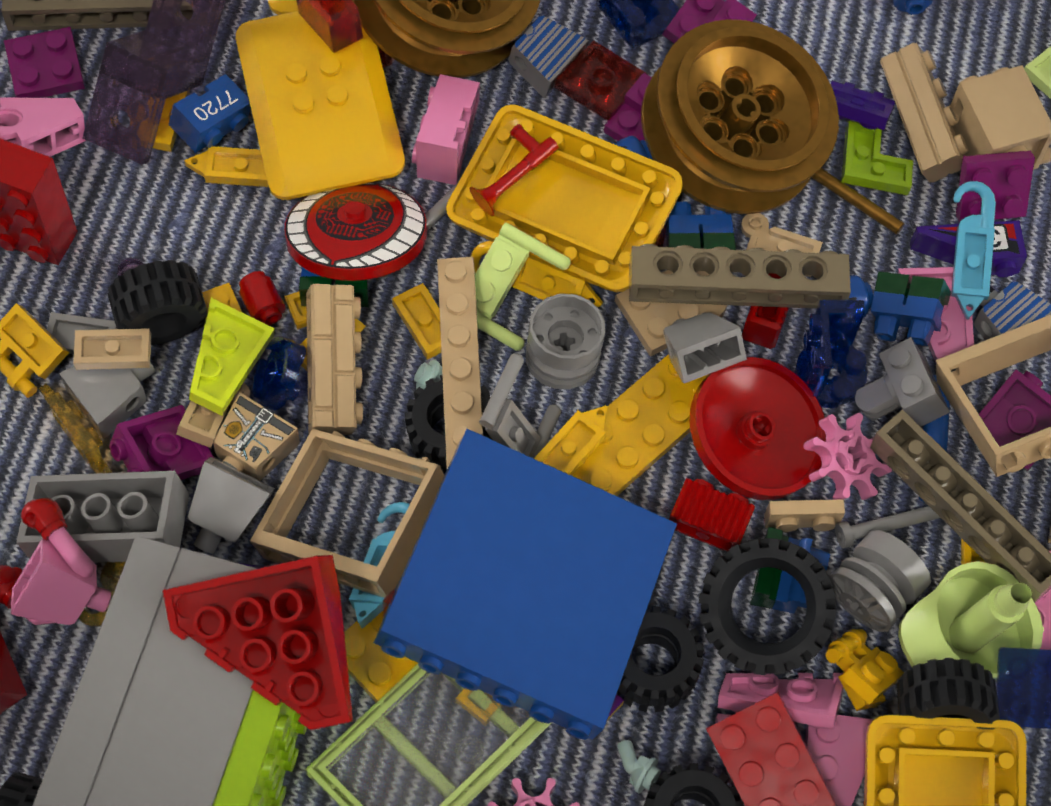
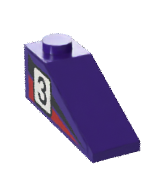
M1020 221L994 222L995 232L991 275L1010 277L1019 273L1027 258ZM959 224L917 226L910 241V249L954 265L956 234Z

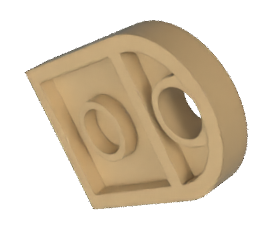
M670 270L662 272L663 274L667 275L673 274V272ZM696 271L701 276L709 275L705 271ZM629 289L615 296V303L650 357L667 349L663 330L672 325L676 320L689 319L705 312H711L722 318L727 309V305L629 301Z

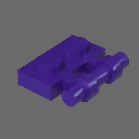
M831 81L838 106L839 119L847 118L857 121L861 126L868 129L885 130L890 115L893 112L895 100L884 97V93L878 91L870 93L855 88L856 84L847 81L845 84Z

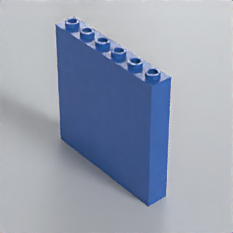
M466 429L457 445L373 643L381 646V649L390 656L396 658L406 657L418 662L419 667L431 674L443 673L456 679L455 682L462 688L471 691L479 689L492 695L495 702L503 706L522 708L539 722L558 724L566 728V732L575 738L583 740L589 738L593 740L604 730L677 523Z

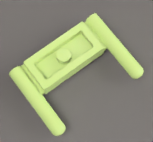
M505 222L500 229L499 236L495 238L475 273L477 324L479 330L515 351H519L524 347V339L491 319L495 317L529 257L528 254L531 252L561 270L568 269L571 261L569 257Z

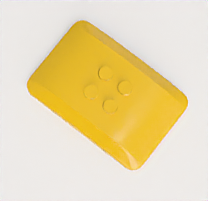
M352 0L252 20L238 27L236 31L237 48L266 178L273 196L281 200H291L333 189L392 178L403 171L405 156L378 47L360 24L354 11Z
M511 104L502 107L496 113L450 196L446 211L453 223L489 241H494L499 236L501 227L507 222L569 257L571 263L565 271L606 290L623 292L629 289V262L632 246L655 244L682 192L683 181L680 173L672 167L522 106ZM521 124L524 130L540 144L548 137L553 138L559 149L534 170L524 175L497 199L493 207L494 216L484 212L472 197L470 187L475 189L489 187L530 153L516 139L510 136L511 130L516 125ZM531 252L529 253V255H532V256H534V257H536V258H538V259H541L540 257L534 255L533 253H531Z
M899 715L878 716L869 724L866 733L864 806H1026L1025 733L1015 722L1007 720H996L992 724L975 723L972 719L936 717L934 719ZM977 727L995 728V729H993V730H990V729H978Z

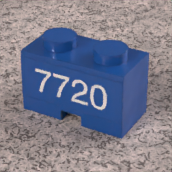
M226 74L204 87L206 93L198 97L193 92L173 104L169 126L195 153L206 146L208 148L215 146L223 136L231 131H240L249 121L251 109L249 98Z

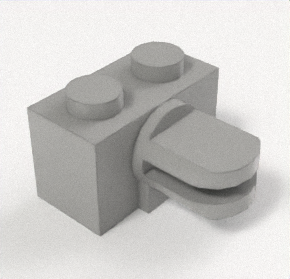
M911 337L879 353L887 375L858 389L855 395L856 405L872 421L901 408L922 427L950 413L926 357Z

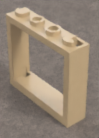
M1051 315L936 360V375L939 387L996 477L1008 472H1017L1026 465L1043 458H1051V427L999 447L961 386L1050 351Z
M312 428L250 542L264 559L279 564L318 555H333L338 583L390 599L405 570L445 475L441 470V466L431 463L428 457L417 459L408 456L397 448L386 450L377 447L365 439L355 441L345 438V436L336 431L330 434ZM329 459L420 485L378 566L286 538Z

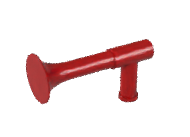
M521 124L516 125L511 130L510 136L516 139L530 153L489 187L483 189L470 187L472 197L484 212L494 216L493 207L497 199L524 175L534 170L559 149L553 138L548 137L540 144L524 130Z

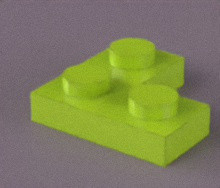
M849 121L845 130L841 183L908 196L912 188L913 160L880 154L882 130L868 129L861 126L859 122Z

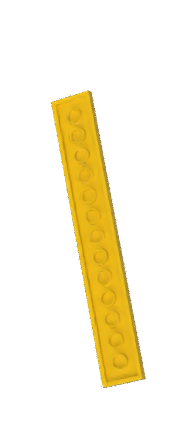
M668 354L607 406L604 430L607 432L606 438L572 476L618 496L691 432L689 420L691 403L697 388L708 375L683 383L673 367ZM387 611L379 613L364 628L360 627L357 620L344 631L348 673L375 702L379 701L418 664V662L406 657L396 658L390 656L381 649V646L373 643Z

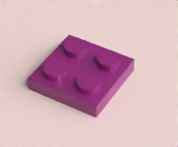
M71 27L4 40L16 98H43L85 89Z
M1031 150L963 156L959 186L966 182L978 181L990 187L996 201L995 219L1026 217L1035 157ZM968 191L962 195L956 207V217L959 223L967 216L981 215L982 199L978 193Z

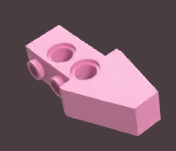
M1 97L0 138L51 157L86 141L84 114L74 98Z

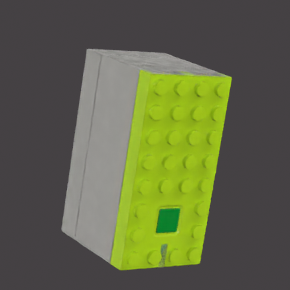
M136 535L33 806H282L286 793V786L282 785L286 771L292 772L295 767L299 749L295 748L298 734L304 735L307 727L298 722L301 715L283 702L276 706L250 688L253 681L236 669L229 673L204 655L207 649L188 636L186 640H182L172 633L169 628L162 591L257 568L184 548L181 550L180 547Z

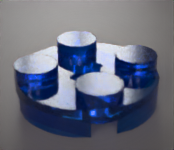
M281 336L275 337L267 345L266 349L271 350L267 360L260 358L253 382L254 397L261 399V402H258V404L273 411L282 408L287 400L295 401L298 397L301 383L297 379L300 366L306 355V348L303 345H299L294 340Z
M821 336L817 337L813 343L802 350L796 362L794 373L808 385L821 407L829 409L838 408L840 404H846L847 402L850 404L855 401L856 391L865 386L868 374L866 368L867 359L863 352L857 350L851 344L839 339ZM833 367L840 374V377L834 376L832 380L825 377L826 371L822 369Z

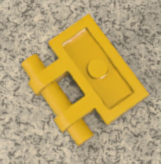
M17 303L0 321V371L7 377V383L15 391L20 390L29 398L37 392V387L30 381L31 375L35 372L39 377L46 379L70 352L23 306ZM13 351L22 359L17 367L9 360L10 354Z
M850 629L841 638H837L830 643L826 652V659L828 662L838 665L845 672L840 678L870 705L896 684L904 672L898 667L897 661L889 653L881 651L878 647L870 650L865 645L867 633L863 629Z

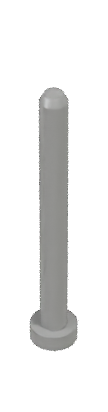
M929 506L851 526L847 521L836 523L835 533L840 547L844 549L852 547L854 540L866 537L870 531L881 530L888 532L941 517Z

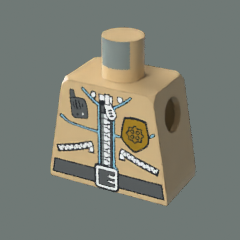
M240 392L220 427L213 445L216 455L223 460V463L261 481L300 444L297 427Z

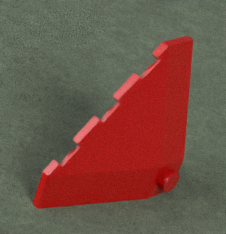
M333 555L308 557L162 590L169 628L172 633L182 640H186L188 636L207 649L204 653L206 657L230 673L236 669L252 680L253 684L250 688L276 706L283 702L301 715L298 722L305 727L314 730L353 721L341 594Z

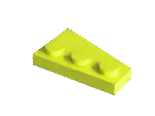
M211 298L190 388L189 400L222 416L274 337L275 328Z

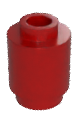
M255 271L244 276L239 282L241 288L239 294L250 316L267 325H273L282 318L286 306L271 277L266 276L263 271Z

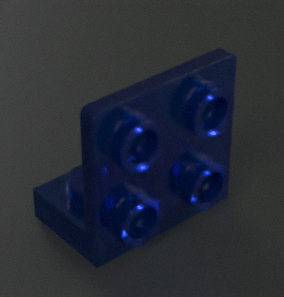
M596 0L597 6L631 50L662 35L680 10L673 0Z
M820 300L816 313L810 314L809 330L804 331L803 344L804 351H810V362L806 364V383L812 384L813 396H821L831 371V348L840 349L852 346L865 315L864 300Z
M1000 647L998 649L997 698L1000 720L1015 722L1020 727L1051 729V650Z

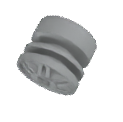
M557 294L547 297L535 307L529 322L526 364L530 373L541 384L554 389L570 390L583 386L593 378L599 366L605 337V320L600 310L590 300L576 294Z
M881 530L870 531L855 547L853 557L845 558L840 567L836 568L829 576L834 586L836 600L857 621L879 632L889 631L897 619L901 618L905 613L906 605L913 604L931 583L930 572L914 550L902 540Z

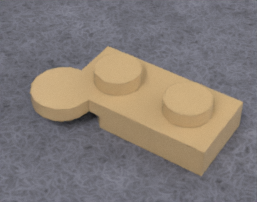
M761 213L747 214L742 219V233L750 238L746 250L761 248L766 251L778 252L790 249L799 250L804 253L820 252L823 242L777 227L769 229L768 219Z
M245 383L242 384L222 416L190 401L178 426L176 435L211 448L229 407L233 405L240 392L250 397L249 387Z

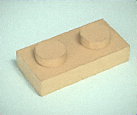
M149 328L75 330L73 364L76 370L150 368L151 332Z
M844 499L769 501L764 514L765 528L772 527L783 532H792L798 528L813 527L815 531L832 530L835 528L836 523H840L844 517Z

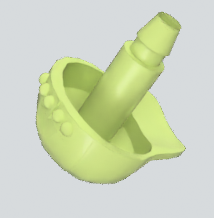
M975 561L962 564L947 572L935 590L917 602L904 615L899 624L898 637L902 650L912 668L919 663L925 664L928 663V660L966 659L970 660V663L982 665L984 670H989L995 682H1002L1017 677L1035 662L1042 646L1044 627L1042 626L1041 614L1031 598V589L1026 584L1019 583L1013 574L995 564Z

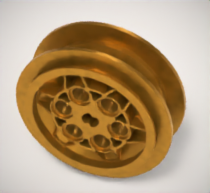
M352 0V5L360 24L374 43L386 54L406 67L418 72L438 77L441 74L456 78L478 75L502 63L511 53L512 46L514 45L513 40L525 31L534 18L540 4V0Z
M726 19L705 23L693 28L679 38L670 48L662 65L655 72L645 90L641 109V123L643 135L654 161L672 167L680 173L683 181V193L708 207L720 211L737 214H755L776 209L792 200L802 191L810 178L820 170L828 160L836 143L839 114L836 97L827 76L820 65L802 46L785 34L763 24L745 20Z

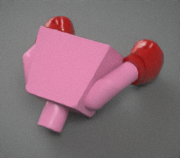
M51 498L29 501L22 509V522L31 529L37 530L43 538L23 570L19 567L11 568L7 565H0V603L11 609V615L24 617L34 625L52 623L75 624L85 607L104 612L109 605L111 591L97 586V565L66 530L68 525L64 521V515L59 504Z

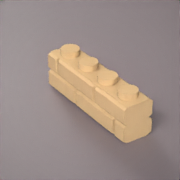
M911 43L899 49V52H893L881 58L880 63L921 173L929 182L934 183L947 177L948 174L960 171L963 156L969 153L963 136L961 134L956 135L953 126L957 125L958 121L951 106L945 107L942 98L946 97L947 93L940 78L934 79L931 70L936 69V64L930 51L926 50L923 52L917 43Z
M312 284L306 292L308 434H310L313 428L330 434L336 431L342 435H350L357 428V424H362L363 405L361 402H356V389H361L362 368L355 367V354H360L362 343L361 332H355V319L360 318L361 300L360 297H354V286Z

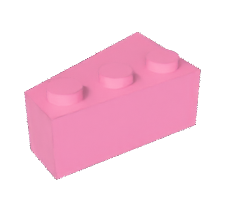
M440 74L436 87L431 86L427 101L428 109L426 114L422 116L420 131L412 153V163L417 164V178L452 185L458 183L479 104L480 82Z

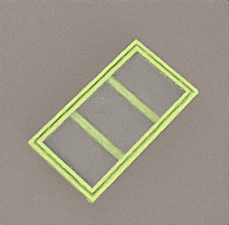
M417 664L316 758L305 771L307 776L313 779L339 806H467L551 723L539 722L522 708L503 706L495 702L492 695L479 689L471 691L462 688L455 682L456 679L443 673L431 674L421 669Z

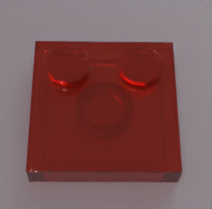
M593 40L556 79L554 88L608 121L624 105L625 94L640 76L646 72Z

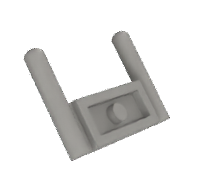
M514 353L510 355L479 423L485 427L486 432L494 441L534 459L548 443L561 414V409L557 405H549L536 432L511 399H507L524 362L521 355Z

